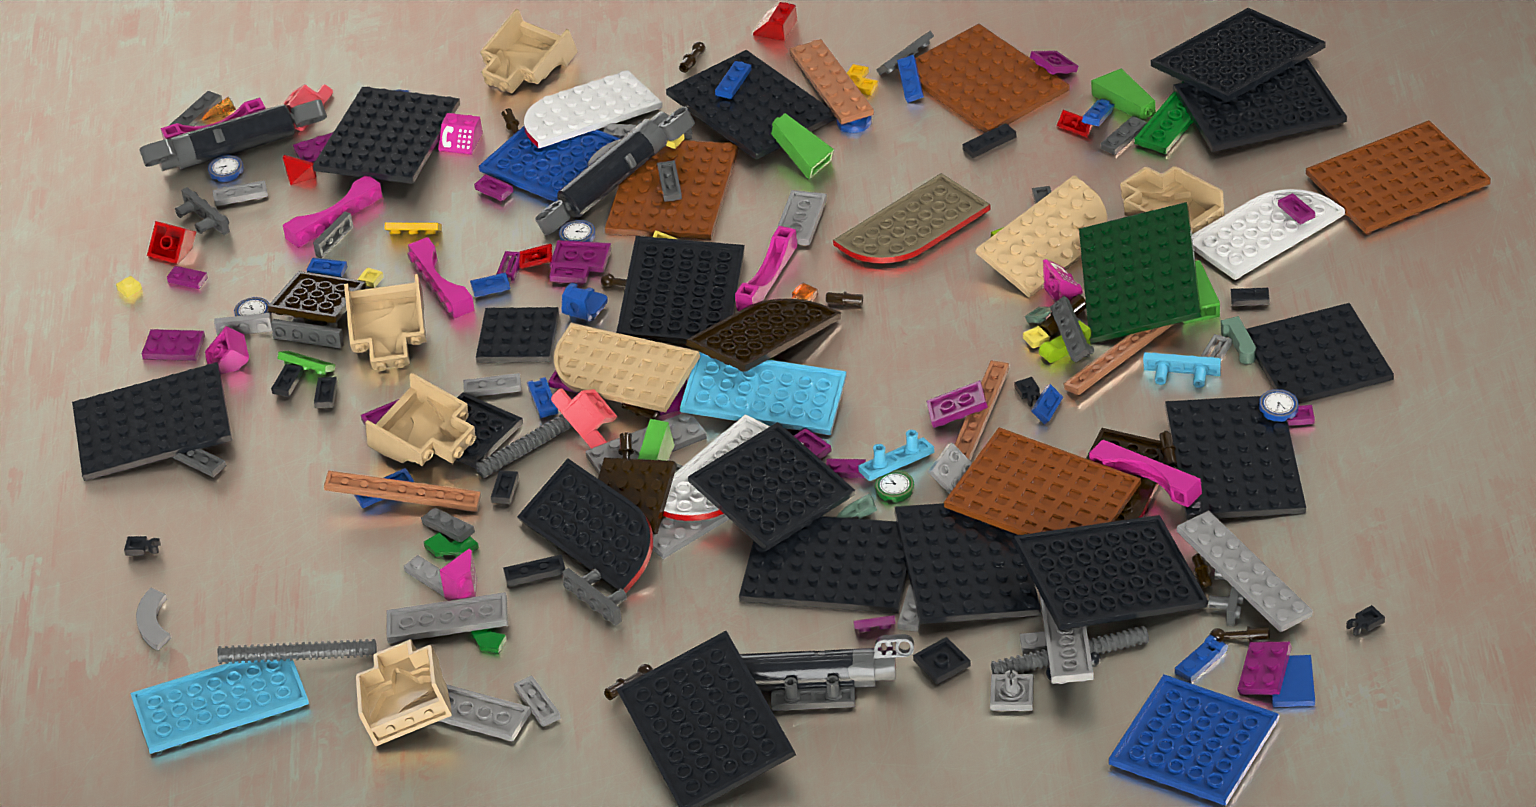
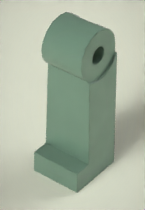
M1236 316L1221 320V335L1232 339V343L1239 353V361L1243 364L1254 363L1256 360V347L1240 317Z

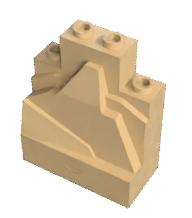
M515 9L480 51L483 62L486 64L481 73L487 85L495 86L501 91L513 94L523 80L539 84L542 79H545L554 67L559 64L567 66L578 51L569 29H566L560 36L523 21L519 10Z
M1176 166L1163 174L1144 167L1120 183L1121 196L1124 199V214L1127 217L1187 202L1191 232L1194 234L1225 216L1223 190Z
M414 274L415 283L350 291L348 284H344L349 340L352 352L362 353L369 350L373 370H385L389 367L402 368L405 365H410L408 344L419 345L422 342H426L423 292L418 274Z
M413 373L410 374V388L375 425L368 420L365 422L368 447L401 463L409 460L421 466L427 460L429 461L433 454L453 464L457 458L463 455L464 450L474 443L476 439L475 427L465 422L469 415L467 403Z
M410 639L373 654L374 668L355 675L358 715L375 746L452 716L447 684L442 677L439 659L432 645L416 650Z

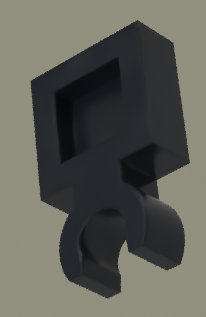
M1033 377L1014 382L1015 389L1022 399L1027 398V404L1030 407L1033 406V400H1038L1041 395L1040 388Z
M128 536L124 548L125 556H143L146 551L152 554L159 553L158 546H161L160 538L148 540L147 536Z
M1371 605L1356 613L1355 619L1348 620L1346 628L1355 627L1353 628V635L1356 636L1364 628L1369 632L1385 623V616Z

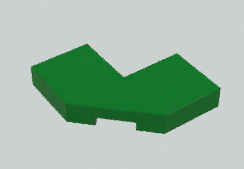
M440 532L424 541V547L435 557H444V555H455V557H458L468 549H471L473 552L479 548L478 543L471 536L461 543L456 540L450 542Z
M492 628L470 631L477 646L482 651L499 654L507 640L505 634L491 632Z

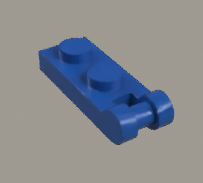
M546 377L540 378L539 381L535 382L533 380L528 381V390L539 417L543 418L558 414V408L551 400L552 392Z
M1209 635L1202 645L1175 667V674L1192 683L1226 653L1228 645L1224 642H1218L1217 638Z

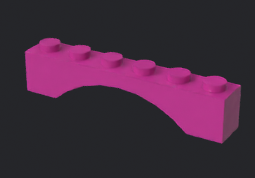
M256 98L244 102L230 116L213 124L186 126L176 123L161 128L163 140L265 109L261 98Z
M363 176L353 182L347 195L335 205L314 214L296 216L283 224L285 239L296 247H301L321 235L344 212L351 213L352 216L382 198L380 183L370 176Z
M783 226L777 228L771 238L766 257L759 271L750 281L742 283L735 293L738 312L764 300L797 248L796 229Z
M426 237L408 244L409 252L407 255L410 262H414L418 273H422V277L426 283H429L431 291L433 293L436 292L439 302L444 303L447 313H451L454 318L475 311L473 298L464 286L445 280L436 272L435 266L438 259L436 248L431 240Z
M1102 440L1089 452L1091 461L1127 474L1139 475L1158 483L1166 490L1173 502L1185 507H1189L1202 494L1200 478L1114 443Z

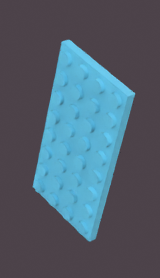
M699 352L701 357L690 373L681 402L680 412L738 421L746 414L768 426L778 422L786 429L802 431L806 428L812 433L831 435L847 377L846 371L766 360L749 371L742 372L735 367L726 365L717 359L710 358L708 355Z
M276 659L273 662L270 660L258 662L256 660L254 663H251V661H248V663H245V661H241V663L235 661V664L229 662L228 664L219 665L130 693L150 754L309 704L293 660L290 661V659H286V661H283V659L277 661Z

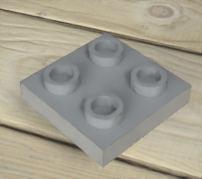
M949 443L928 473L950 494L972 462L953 443Z
M1010 670L1006 671L1005 674H992L990 710L1032 711L1033 674H1017L1014 670H1012V674H1010Z

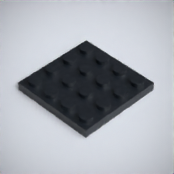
M485 308L476 362H551L559 308Z
M462 392L457 398L468 405L469 415L465 422L475 427L476 439L471 446L464 450L463 455L456 460L476 469V463L481 462L483 459L486 460V457L497 450L523 424V418Z

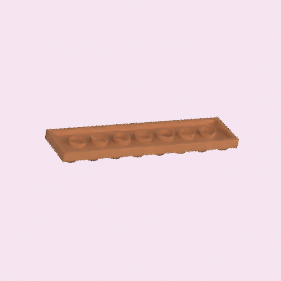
M822 39L789 48L792 58L827 106L832 110L841 125L874 115L872 106Z

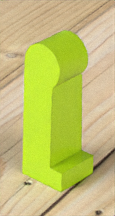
M1079 320L1078 323L1086 342L1090 344L1091 329ZM1062 335L1050 342H1044L1039 348V355L1049 363L1056 362L1069 355Z

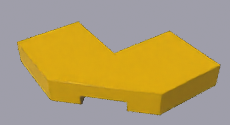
M852 64L847 74L862 94L872 96L878 87V81L865 78L869 73V67Z

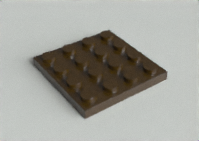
M298 271L268 305V312L276 313L277 315L293 316L294 318H307L312 321L319 320L326 321L327 323H336L347 311L344 284H348L350 291L364 290L366 282Z
M604 457L598 479L639 507L647 517L653 534H658L677 467L675 461Z

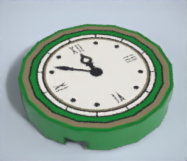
M903 471L887 473L878 477L875 483V491L878 497L884 501H887V499L892 500V502L904 501L911 497L914 490L912 476Z

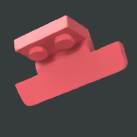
M304 84L294 90L283 104L287 106L290 113L293 107L314 100H321L324 106L331 98L333 90L324 84L315 92ZM293 123L294 129L304 131L308 127V125L296 127L295 123Z
M562 388L552 395L551 400L591 449L607 443L597 429L603 423L614 422L617 415L595 389L583 390L573 399Z

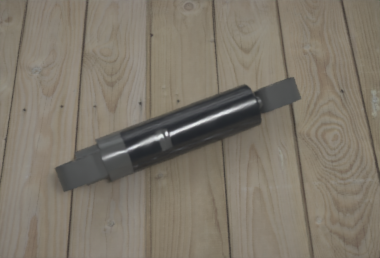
M321 100L297 105L290 110L291 113L285 104H281L174 136L170 139L142 146L139 150L146 167L160 164L162 171L179 167L181 170L221 156H227L293 136L295 133L293 123H295L296 127L306 126L326 119L327 114Z
M687 107L677 109L670 116L661 111L650 120L644 119L562 187L557 193L558 201L553 202L535 218L543 234L549 235L555 232L571 216L580 218L663 149L668 140H676L695 124V121Z
M906 634L882 635L876 639L875 648L747 653L740 655L761 692L785 689V679L790 677L796 679L798 689L827 688L826 679L829 676L838 677L839 687H876V681L896 680V658L910 656L914 650V640ZM893 642H896L895 650H893ZM901 642H908L910 648L903 650L899 647V644ZM882 643H885V644H886V646H887V649H886V650H882V647H881V644H882Z

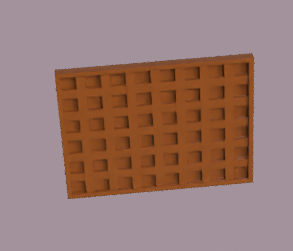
M979 23L916 57L922 89L984 133L1005 123L1009 125L1070 90L1068 83L1056 75L1048 73L1047 69L1035 64L1034 60Z
M1429 120L1306 168V175L1332 201L1343 207L1345 214L1365 234L1491 184V178Z
M682 141L675 149L665 146L619 185L605 226V234L653 237L656 230L674 238L712 240L739 147L729 142ZM675 160L682 199L664 202L657 163Z
M999 427L946 498L944 507L1017 535L1116 521L1140 486L1141 478Z

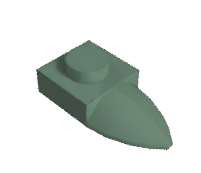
M1037 307L1024 317L1028 323L1039 324L1046 320V317L1051 313V308Z
M869 493L852 502L837 517L854 518L858 516L859 519H862L865 516H869L877 511L872 496Z

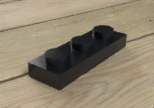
M1005 123L962 144L968 155L975 158L1016 138L1017 135L1016 131Z
M562 555L503 567L507 586L561 575L566 570Z

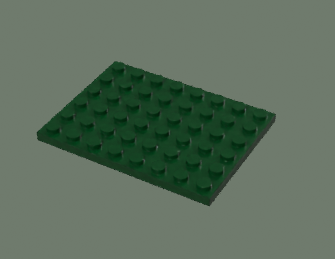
M1187 202L1079 228L1088 327L1091 329L1089 340L1091 344L1202 317Z

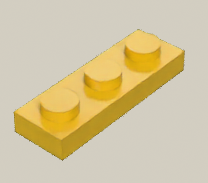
M385 223V230L395 235L401 234V231H408V234L418 235L419 231H426L428 235H436V231H442V224Z

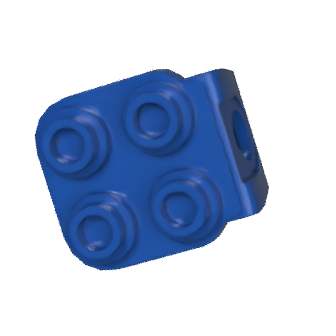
M570 283L562 294V313L587 321L595 320L596 316L607 304V296L594 292L593 288L580 289L577 288V284Z

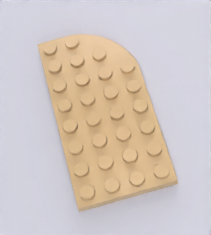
M1074 175L977 247L975 253L1030 298L1044 287V259L1050 260L1067 270L1082 258L1079 228L1107 222L1105 206L1099 195Z
M570 323L555 348L554 365L561 381L575 392L580 393L583 390L595 389L601 398L666 413L701 356L699 351Z

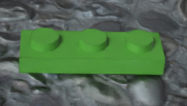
M292 351L278 352L277 359L283 360L284 364H297L303 366L304 370L314 369L316 370L315 373L326 375L327 372H334L336 364Z

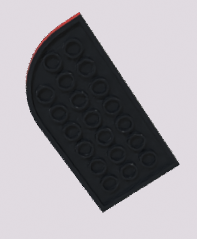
M569 458L566 459L517 516L521 522L590 571L593 569L598 570L601 579L617 590L623 589L625 593L630 590L643 574L652 554V528L647 517L639 507Z

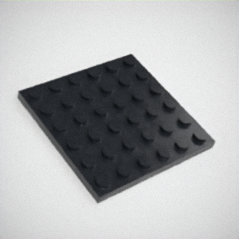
M1350 303L1246 329L1256 347L1255 357L1272 387L1292 393L1296 396L1298 404L1394 380V373Z
M778 422L688 476V482L765 551L855 496L856 491Z

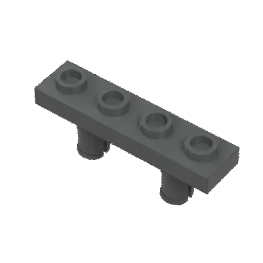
M188 187L181 190L184 204L175 208L179 218L193 211L204 219L195 224V229L199 234L212 227L223 235L230 232L229 220L225 215L220 214L215 207L210 206L205 199L200 198L195 191L193 192Z
M1063 296L1050 308L1071 360L1077 363L1083 357H1090V354L1094 353V347L1087 344L1078 323L1079 320L1083 321L1075 316L1069 299Z
M301 317L293 318L292 321L273 319L271 322L274 339L340 349L344 345L342 329L338 328L337 322L327 323L326 326L305 324L304 318Z
M569 568L562 572L563 585L568 591L576 594L579 600L585 601L592 610L599 612L605 620L612 622L614 625L622 622L620 607L617 605L627 600V595L623 589L620 588L612 595L606 597L592 586L601 580L598 570L593 569L583 577L578 576Z
M1215 569V579L1226 580V579ZM1232 586L1228 597L1209 595L1208 608L1226 610V625L1235 626L1236 618L1240 619L1241 606L1239 604H1243L1244 597Z
M829 676L826 679L827 688L798 689L796 679L790 677L785 679V689L772 690V711L855 707V686L839 687L838 677Z

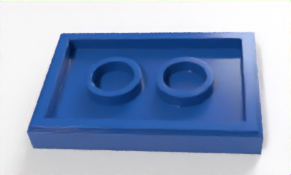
M1311 655L1289 656L1280 694L1272 695L1273 707L1315 706Z

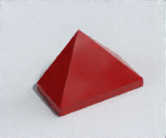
M1066 110L1062 111L1057 123L1058 127L1088 138L1093 125L1083 123L1082 116Z
M287 155L283 156L285 171L290 185L317 177L316 171L313 170L314 163Z
M552 244L520 251V269L552 262Z

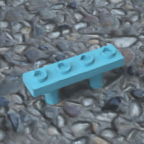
M1144 352V370L1156 371L1155 383L1159 385L1166 383L1167 372L1194 374L1193 385L1197 388L1204 387L1206 375L1221 376V358Z
M908 430L906 432V445L886 454L885 446L882 444L874 445V459L858 465V471L868 481H872L933 454L934 446L924 437L918 439V432L915 430Z

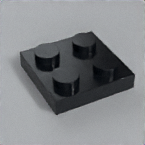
M947 637L913 655V661L936 684L971 666V660Z

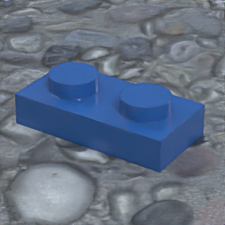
M312 258L307 272L342 278L348 267L347 261Z
M506 272L470 281L474 297L510 289Z
M1049 384L1044 388L1031 412L1043 424H1046L1050 421L1063 396Z

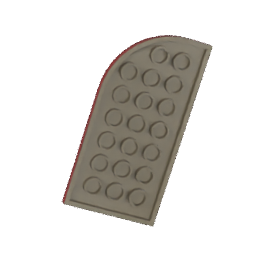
M940 173L835 238L833 245L856 260L871 263L904 261L915 258L990 211L991 206L982 198Z

